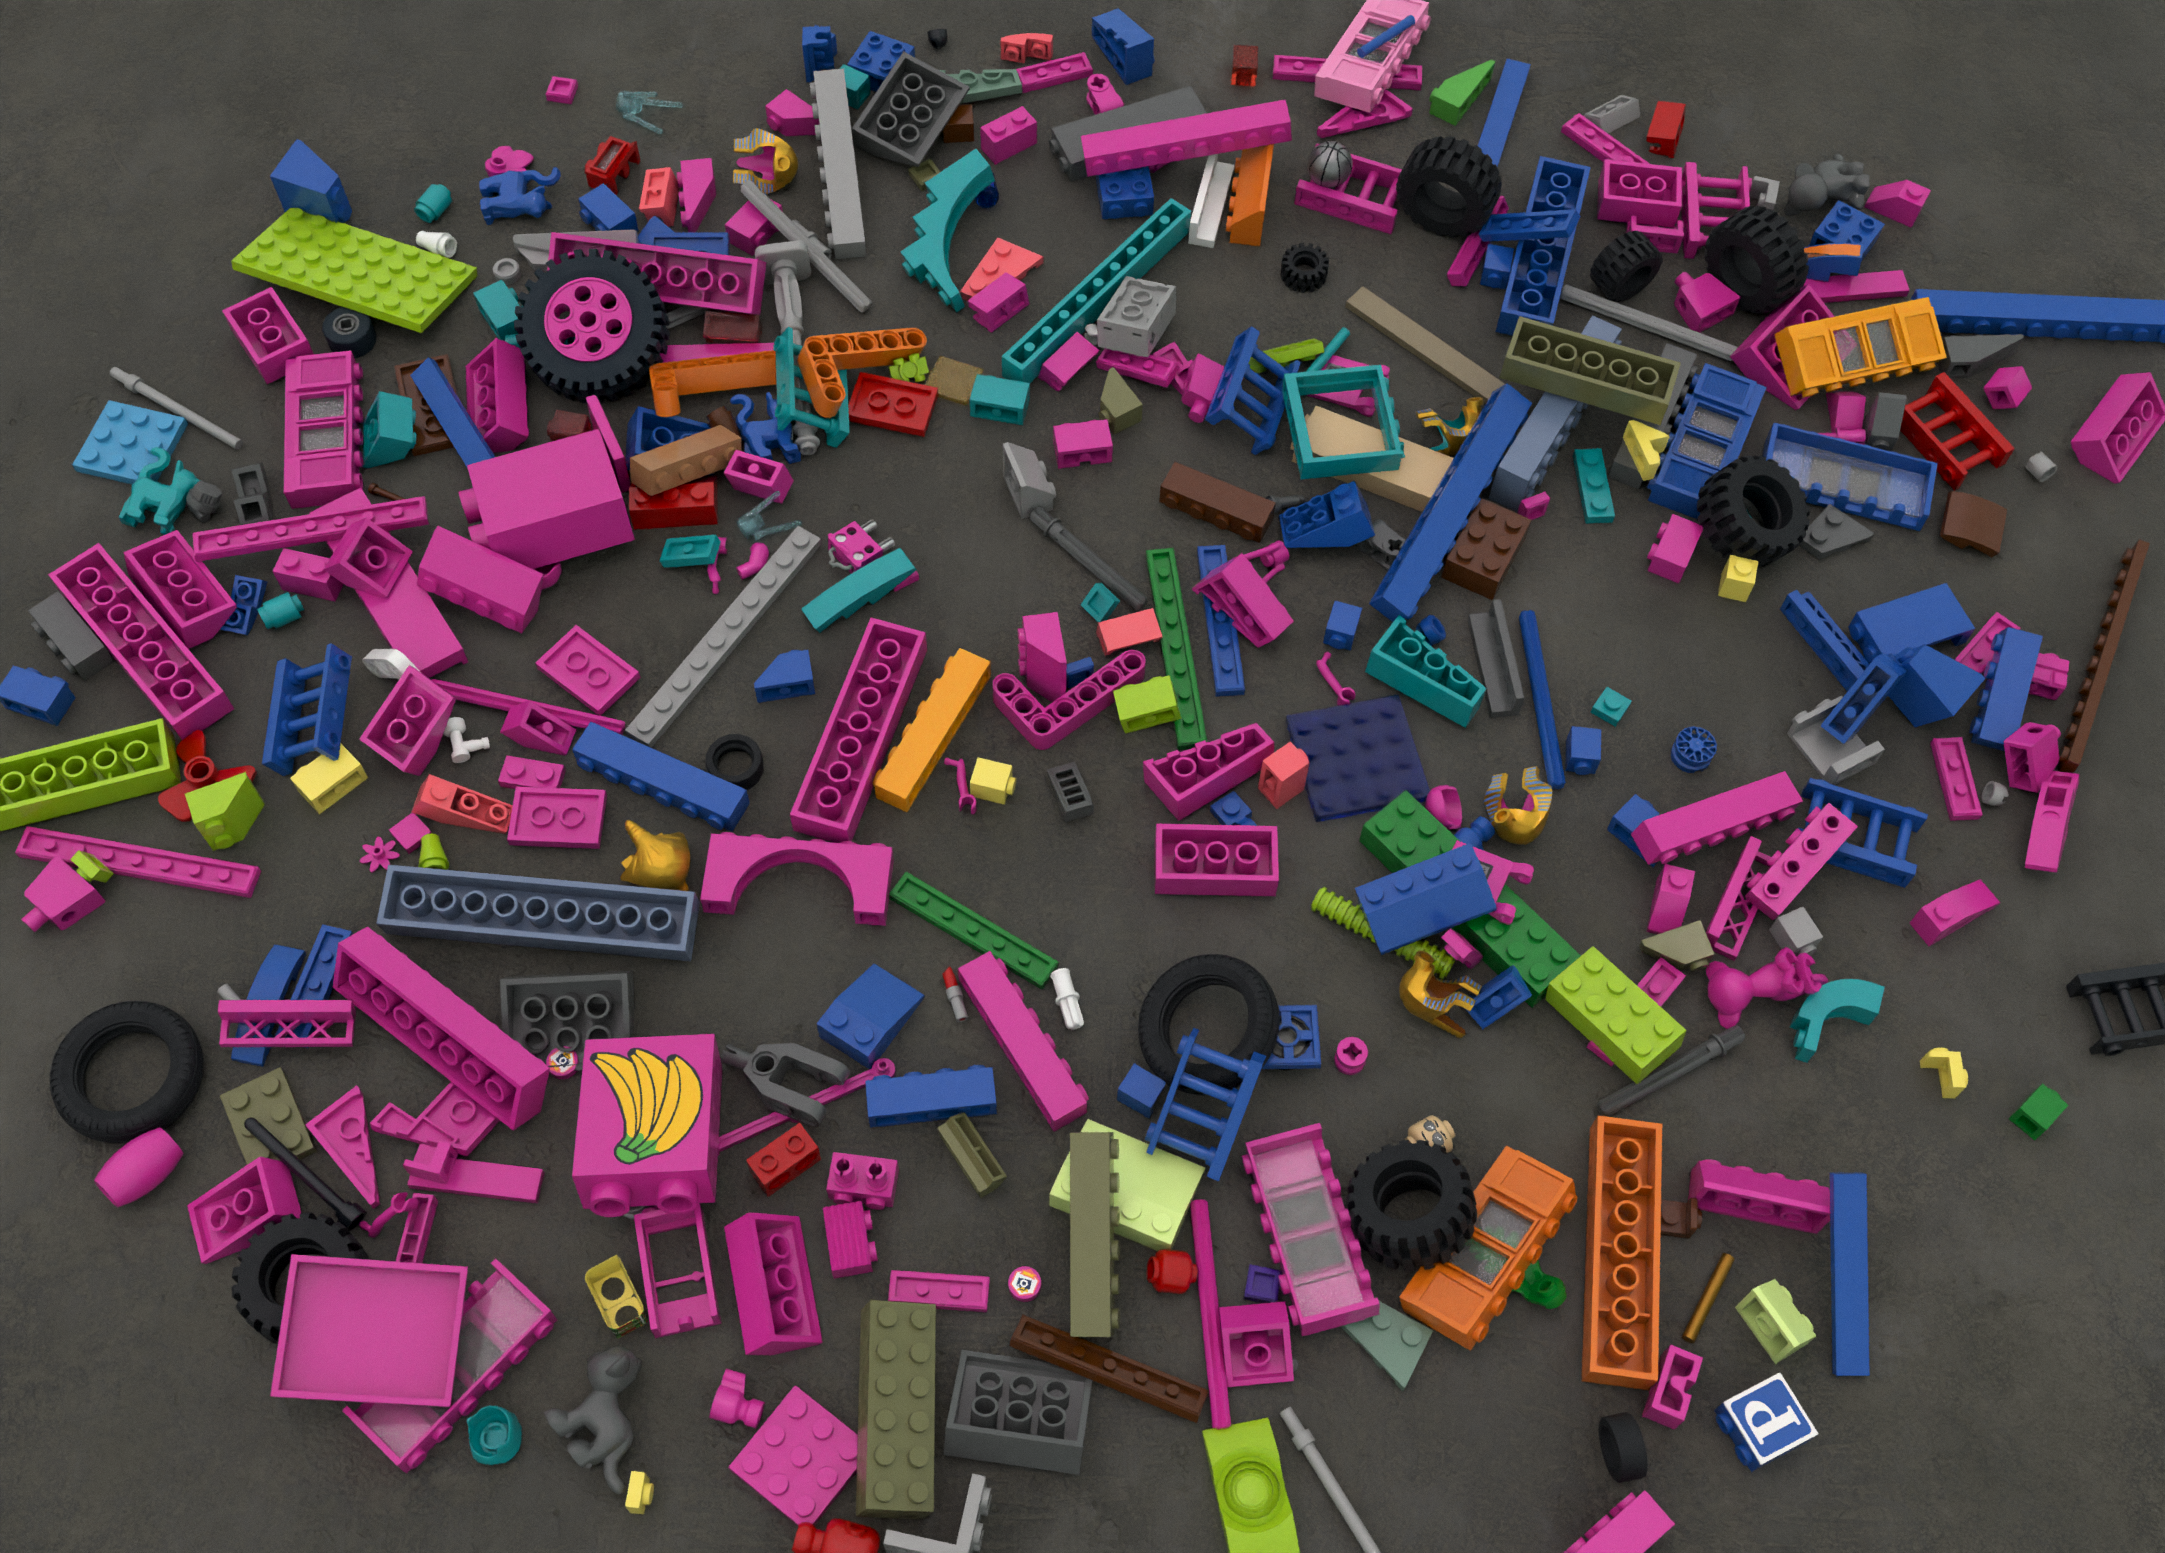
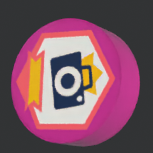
M555 1048L548 1054L546 1059L547 1066L570 1065L549 1067V1072L553 1077L567 1079L577 1072L574 1071L576 1065H572L579 1064L578 1056L574 1050L563 1052Z
M1028 1266L1015 1269L1010 1274L1008 1280L1010 1294L1021 1302L1035 1299L1041 1290V1278L1038 1272Z

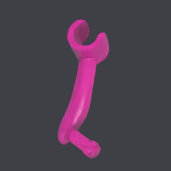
M718 537L721 543L714 564H708L707 567L709 579L713 582V594L719 593L718 582L721 581L716 565L718 554H727V537Z
M945 758V765L957 767V784L960 792L959 811H962L964 805L970 804L972 805L971 814H975L977 811L976 798L969 794L964 760L961 758L959 761Z
M407 1192L398 1193L392 1197L391 1206L374 1220L372 1226L366 1221H361L359 1227L369 1232V1237H377L383 1226L395 1214L415 1210L418 1206V1200L410 1198L405 1202L408 1195Z

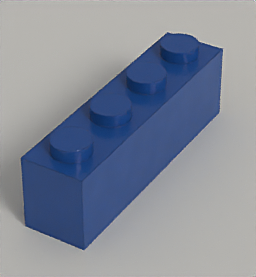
M2010 627L2005 628L1999 634H1995L1991 644V650L1994 651L1992 662L1989 661L1984 671V677L1987 678L1985 689H1981L1977 698V706H1980L1978 717L1975 716L1970 725L1969 732L1973 734L1972 743L2005 751L2004 740L2020 728L2043 636Z
M973 1065L968 1067L967 1070L960 1071L944 1068L932 1074L909 1072L904 1077L891 1078L888 1075H879L873 1077L872 1080L865 1081L870 1128L946 1120L965 1112L967 1117L997 1114L993 1067L986 1068L984 1065Z

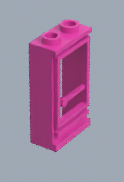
M697 1203V1207L693 1211L684 1214L667 1213L660 1210L657 1206L642 1210V1213L635 1214L634 1221L649 1322L654 1337L660 1338L722 1324L704 1212L701 1204ZM696 1225L704 1272L695 1271L691 1275L656 1282L649 1235ZM702 1278H705L707 1294L659 1304L657 1288L691 1280L699 1282Z

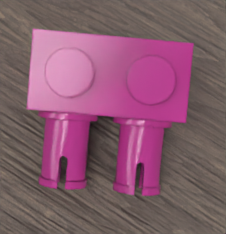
M833 1152L826 1189L829 1199L833 1200L835 1204L862 1201V1204H865L867 1208L874 1210L893 1207L899 1174L898 1161Z

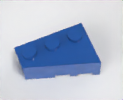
M1119 8L1092 18V38L1125 85L1152 76L1155 59L1153 55L1154 38Z

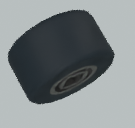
M340 307L328 314L323 322L322 331L331 352L352 351L356 359L366 355L376 343V332L369 315Z

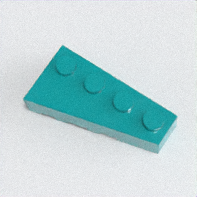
M1398 615L1372 649L1365 672L1466 728L1479 710L1487 688L1461 666H1454L1446 659L1447 654L1439 648L1435 650L1425 641L1426 637L1418 630L1414 632L1406 625L1407 621Z

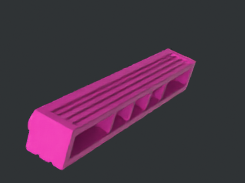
M1504 196L1499 197L1491 214L1507 213L1509 207ZM1481 229L1467 236L1448 270L1447 278L1451 286H1467L1488 244H1490L1491 241L1483 242L1478 234Z
M413 1193L412 1198L418 1200V1206L415 1210L408 1212L396 1262L423 1263L438 1205V1200L434 1195Z

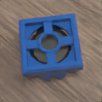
M1317 1005L1278 1006L1281 1018H1279V1033L1276 1045L1270 1058L1261 1069L1287 1071L1291 1069L1320 1068L1321 1053ZM1291 1016H1292V1017H1296L1297 1019H1299V1020H1301L1302 1022H1304V1024L1308 1027V1030L1306 1029V1027H1305L1301 1022H1299L1298 1020H1296V1019H1294V1018H1291Z

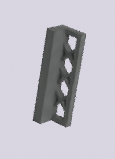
M1501 599L1492 600L1489 612L1469 614L1467 621L1482 685L1487 688L1485 699L1490 718L1519 715L1525 697Z

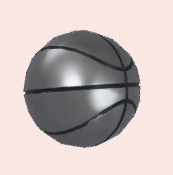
M1326 141L1317 145L1309 154L1307 169L1311 179L1316 184L1327 188H1334L1343 184L1350 176L1353 167L1349 150L1344 145L1335 141Z

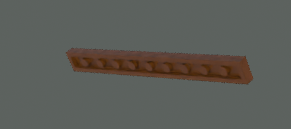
M2140 539L2132 549L2127 548L2122 555L2120 563L2124 564L2123 569L2118 571L2113 583L2117 585V588L2112 591L2107 601V606L2110 607V610L2104 614L2100 623L2103 632L2097 636L2093 644L2096 654L2092 655L2086 666V671L2089 672L2088 678L2085 677L2078 693L2082 694L2081 700L2076 702L2071 716H2074L2075 719L2073 723L2069 724L2064 734V738L2068 741L2066 746L2063 745L2059 752L2060 766L2058 771L2073 773L2081 763L2150 543Z

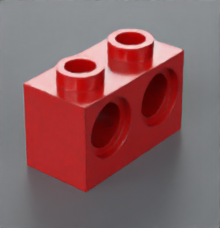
M798 1123L749 1157L746 1162L751 1175L767 1197H769L821 1160L818 1146L801 1123Z

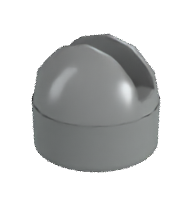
M1989 781L1982 791L1981 799L1985 804L2001 806L2006 802L2003 800L2004 796L2008 797L2009 793L2004 785Z

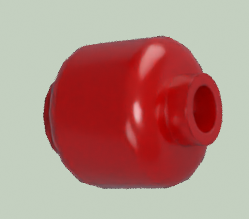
M1161 1249L1148 1260L1147 1281L1152 1283L1153 1288L1157 1292L1183 1294L1187 1292L1190 1284L1196 1282L1197 1265L1192 1263L1191 1256L1186 1251Z

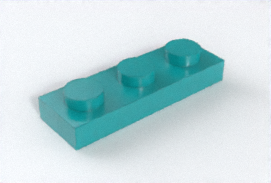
M1574 449L1572 457L1585 524L1612 523L1615 513L1602 449Z

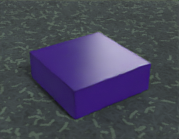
M1250 1264L1244 1299L1260 1303L1277 1302L1280 1287L1278 1275H1281L1282 1271Z

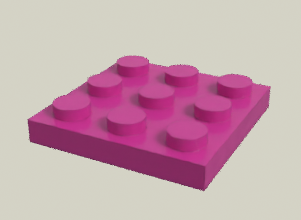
M795 1385L728 1468L797 1526L801 1522H810L815 1526L857 1473L858 1435Z

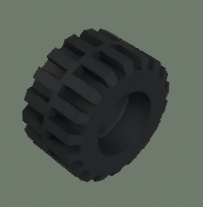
M1630 231L1613 240L1600 252L1591 266L1590 277L1609 300L1622 302L1642 291L1654 279L1663 263V255L1641 231Z

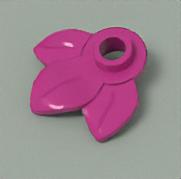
M500 146L492 151V158L486 160L485 170L489 177L503 174L509 170L527 171L525 168L533 162L534 157L526 151H513L510 146Z

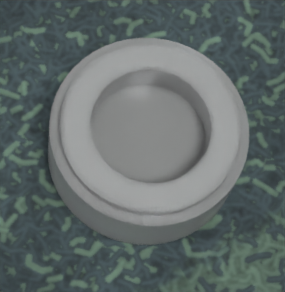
M501 259L493 266V274L496 281L503 280L505 285L515 283L521 276L519 264L513 259Z

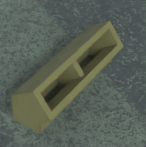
M965 1112L951 1116L944 1124L937 1127L939 1136L980 1199L997 1189L1007 1178V1175Z

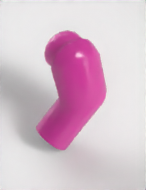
M754 543L750 548L749 561L736 567L742 580L758 573L767 563L769 550L765 544Z

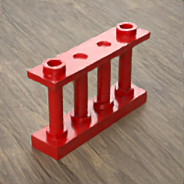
M1945 372L1935 376L1927 391L1928 394L1909 404H1905L1900 431L1927 461L1938 463L1936 471L1954 491L1960 488L1968 474L1967 470L1987 460L1997 469L2006 464L2015 449ZM1934 402L1945 412L1926 423H1923L1915 414V412ZM1950 422H1954L1961 429L1962 433L1941 443L1932 431ZM1968 441H1972L1980 452L1961 462H1958L1949 452Z

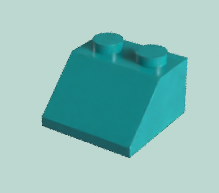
M381 391L378 392L362 423L364 468H372L404 459L409 449L415 447L417 435L413 432V425L416 419V411L412 410V398Z

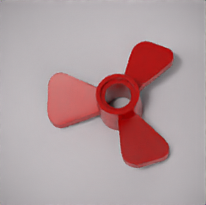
M196 730L183 739L176 748L177 755L186 763L184 776L187 780L160 793L158 802L165 811L177 820L188 822L192 820L185 793L244 772L253 782L257 771L250 765L218 770L213 761L206 757V737L201 730Z

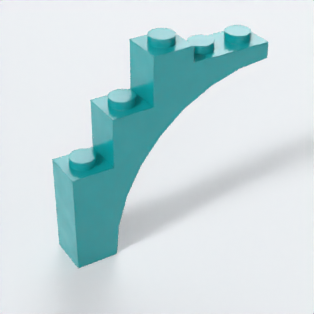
M974 149L925 182L928 190L926 198L931 205L913 216L916 224L914 232L919 239L901 251L904 259L902 267L909 277L914 275L919 283L926 280L932 289L937 287L940 291L938 295L945 306L950 304L956 313L964 308L965 305L960 292L950 276L949 253L951 240L956 225L968 205L982 190L995 181L989 163L977 149Z

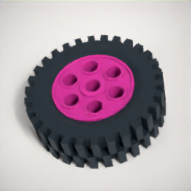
M582 249L574 250L575 258L570 259L567 253L559 255L562 263L556 265L553 259L546 262L550 270L544 273L538 268L534 272L538 279L536 283L528 279L525 286L529 294L520 292L518 299L523 307L516 306L515 314L519 320H514V328L518 333L515 336L517 343L521 347L520 351L541 381L547 387L550 386L553 392L558 395L562 392L566 399L574 401L575 396H577L581 403L587 404L586 397L595 395L600 404H604L603 396L607 395L611 402L618 401L616 393L620 391L623 392L625 397L632 395L629 387L635 384L640 390L645 386L641 378L645 375L650 379L649 367L663 362L659 353H667L668 346L664 340H669L670 332L667 328L669 320L665 313L664 304L648 275L644 271L641 272L639 266L633 261L629 265L626 257L619 254L617 259H615L613 253L604 250L603 257H601L597 249H589V256L587 257ZM591 294L588 300L579 301L582 295ZM611 301L617 302L613 308L605 309L607 303ZM565 311L570 312L567 318L559 319L561 313ZM596 319L594 325L585 327V323L588 320ZM614 327H622L618 334H610ZM575 337V341L572 344L564 345L567 338ZM596 344L601 345L599 351L590 352L592 346Z

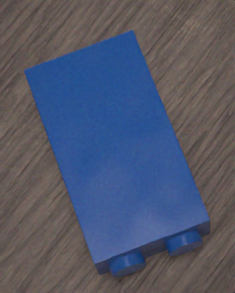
M1947 583L1858 611L1848 626L1851 637L1857 641L1863 651L1864 658L1869 664L1882 653L1896 655L1907 647L1913 649L1922 645L1931 646L1949 639L1952 640L1956 647L1965 644L1975 630L1974 625Z

